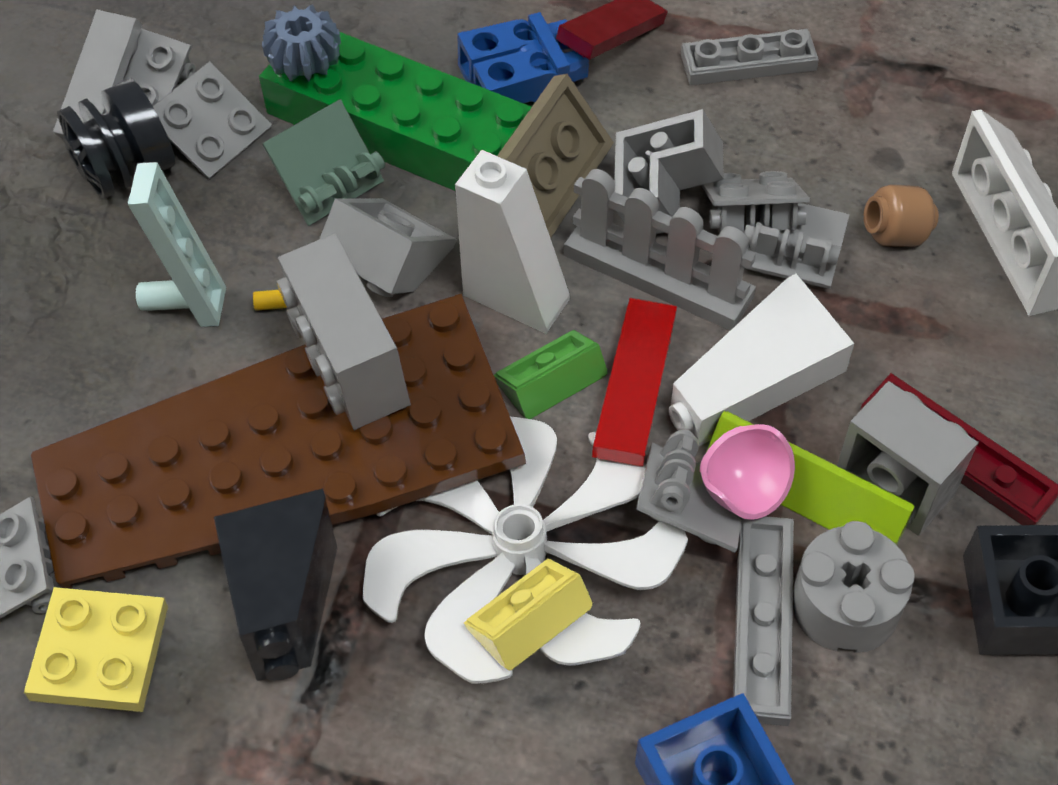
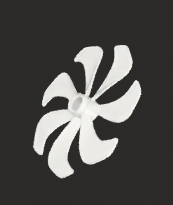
M510 416L526 459V464L510 469L514 505L508 506L499 512L477 480L416 500L439 504L454 510L492 535L443 530H410L391 534L383 538L372 547L366 560L363 584L364 603L380 618L389 623H394L397 620L398 608L406 587L413 581L444 567L496 557L459 585L439 604L427 622L425 641L429 652L435 659L472 684L489 683L510 678L513 670H507L500 665L466 629L464 622L500 595L512 573L517 575L528 574L545 561L546 553L587 569L615 583L636 590L656 588L665 583L673 573L685 551L688 538L685 530L669 523L659 521L645 535L620 542L599 544L547 541L546 532L638 498L644 477L645 464L641 467L596 458L597 461L594 469L583 485L559 508L542 520L540 513L533 507L552 465L557 449V437L554 430L541 421ZM591 432L588 434V438L592 446L594 443L596 432ZM392 509L377 513V516H383ZM585 613L542 646L540 650L550 660L567 666L623 655L632 645L641 627L640 620L635 618L623 620L600 619Z

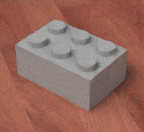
M336 233L279 256L278 260L284 277L276 280V283L289 309L286 310L288 318L298 339L302 337L307 346L305 351L316 376L321 375L326 385L324 390L334 413L338 415L345 412L355 430L410 406L411 403L397 347Z

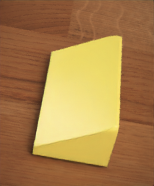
M546 559L466 619L464 625L500 665L507 670H512L589 611L592 607V600L580 574L551 559Z

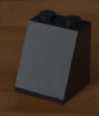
M323 488L214 517L239 636L257 681L263 679L272 681L288 679L296 675L299 669L312 665L338 549Z

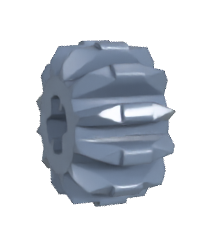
M313 4L305 10H299L293 5L292 11L286 13L276 10L275 20L265 22L262 47L264 56L267 57L275 74L285 73L290 82L298 76H305L310 82L312 74L327 75L328 67L338 64L339 44H341L340 32L336 28V23H333V20L330 18L328 11L317 12Z

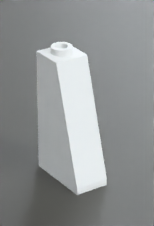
M481 150L455 184L463 296L547 334L570 300V293L527 169Z
M794 274L782 282L673 383L671 406L669 407L670 418L677 430L686 429L691 431L698 439L699 446L711 441L723 411H728L746 421H750L846 372L854 342L801 278Z

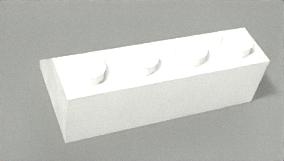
M981 109L972 111L952 175L1028 315L1032 316L1057 310L1058 208L1053 202L1051 190L1046 183H1042L1032 165L1029 152L1021 147L1015 134Z

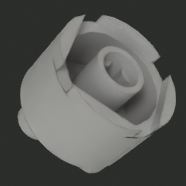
M851 521L844 526L830 529L817 536L809 544L802 557L793 588L795 618L804 633L824 648L837 651L838 648L856 649L855 653L871 651L885 643L895 631L911 595L915 577L914 570L908 563L904 553L893 541L883 534L872 530L864 522Z

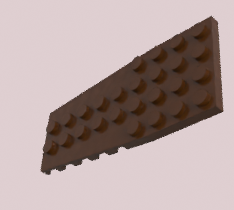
M462 294L382 318L397 347L411 405L355 430L345 412L338 415L334 413L324 390L326 385L321 375L316 376L305 351L307 346L304 344L33 451L31 459L56 582L61 588L73 589L74 583L101 576L107 582L125 578V570L156 563L159 569L178 564L177 557L208 550L211 556L220 554L221 549L214 522L215 516L323 488L331 523L334 525L377 514L526 464L524 450Z

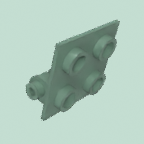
M341 99L262 143L308 226L330 213L335 198H356L384 181L380 170L385 168L383 158L378 152L369 153Z

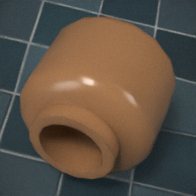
M883 186L869 198L864 209L866 230L871 233L877 243L883 246H920L929 238L931 232L936 228L939 219L938 208L934 204L931 195L920 186Z

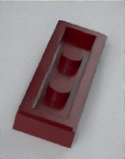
M614 0L559 25L556 39L590 60L664 24L668 10L651 0Z

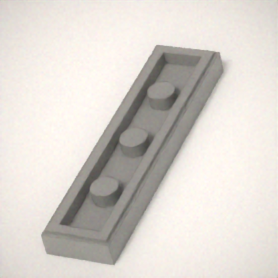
M766 516L754 520L742 518L738 541L733 697L744 693L760 724L789 726L791 721L794 519Z

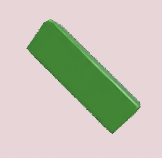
M572 330L496 372L494 377L498 386L519 413L526 419H532L604 378L607 375V367L599 344Z

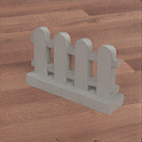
M600 169L591 170L585 179L582 177L578 178L574 184V193L582 196L581 209H578L573 216V224L577 225V227L564 243V256L728 330H732L738 324L753 300L756 286L742 280L744 268H751L755 262L756 253L748 249L749 240L741 230L728 226L724 227L720 234L716 236L703 230L702 217L691 208L680 207L673 217L658 211V199L652 192L644 188L634 189L629 197L615 192V183L612 177ZM614 210L625 215L624 228L613 224ZM656 229L668 234L667 247L655 242ZM700 248L713 253L711 266L698 261Z

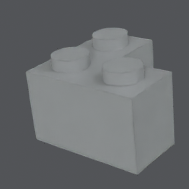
M703 109L616 132L614 183L615 192L629 197L636 188L647 189L658 199V211L673 217L680 208V190L724 179L723 141ZM617 212L624 222L625 215ZM656 229V234L663 233V231Z

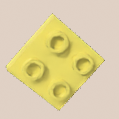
M54 587L24 690L29 701L143 712L168 610L165 599L163 597Z

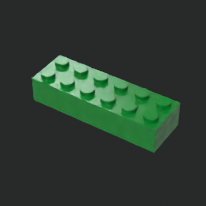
M340 32L341 44H339L338 64L330 65L327 75L314 73L311 76L310 82L305 76H298L290 82L285 73L275 74L269 64L259 76L267 114L295 125L341 99L370 154L378 152L384 162L456 191L455 184L480 151L484 150L498 156L532 108L529 105Z

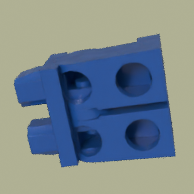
M541 12L528 15V21L523 19L512 20L457 33L458 66L465 80L521 103L536 102L554 76L567 73L573 82L587 78L589 60L574 50L563 53V50L570 48L556 39L559 25L567 22L566 19L547 24Z

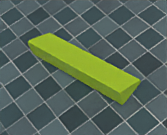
M723 411L708 449L724 433L739 426L743 427L753 424L728 411ZM788 442L794 454L795 472L791 488L781 503L783 507L828 530L844 526L851 521L864 522L872 530L883 534L896 545L898 544L915 506L912 503Z

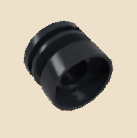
M132 78L101 91L106 111L102 115L87 98L79 101V110L84 123L70 106L57 111L66 149L81 176L91 184L101 199H106L115 194L114 185L109 173H111L122 189L132 186L127 166L130 163L137 168L139 163L158 162L162 171L175 166V156L166 131L148 97Z

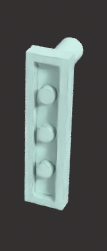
M158 162L137 164L128 206L172 280L138 283L136 287L137 305L141 311L190 308L200 327L219 326L226 285Z

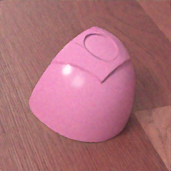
M762 424L739 426L724 433L708 449L700 464L702 480L710 496L725 509L741 518L749 520L763 518L781 505L791 488L795 472L794 454L784 435L776 428Z

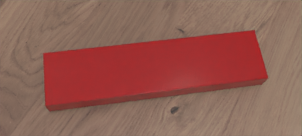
M629 298L593 443V458L643 467L676 319L677 306Z

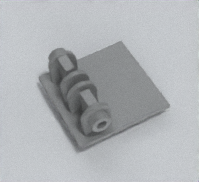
M141 28L123 81L130 78L136 81L152 106H154L173 91L178 82H184L195 73L196 67L190 63L188 58L192 46Z
M210 61L153 106L166 131L170 144H173L208 180L273 126Z
M762 172L759 174V179H741L740 174L724 173L723 180L701 185L712 204L718 206L717 210H710L709 212L710 229L719 228V232H721L724 227L731 226L744 232V205H746V225L755 226V205H760V223H762V226L769 227L770 204L771 228L796 230L797 225L806 224L805 206H798V203L810 202V197L792 177L787 178V173Z
M798 203V206H805L806 224L797 225L796 230H779L771 228V204L769 227L762 226V223H760V205H755V226L746 225L744 232L749 240L748 249L756 253L755 262L749 270L782 278H788L797 274L804 283L830 289L850 214Z
M682 429L673 433L664 447L652 442L636 509L650 515L657 521L669 523L694 534L705 542L717 544L736 552L742 518L719 505L707 491L700 473L701 463L696 462L694 459L699 449L698 439L691 431Z
M31 496L0 514V618L25 604L32 606L35 613H47L54 588L53 578L49 576L54 569L52 560H50V549L46 545L44 519L40 518L36 512L35 500Z

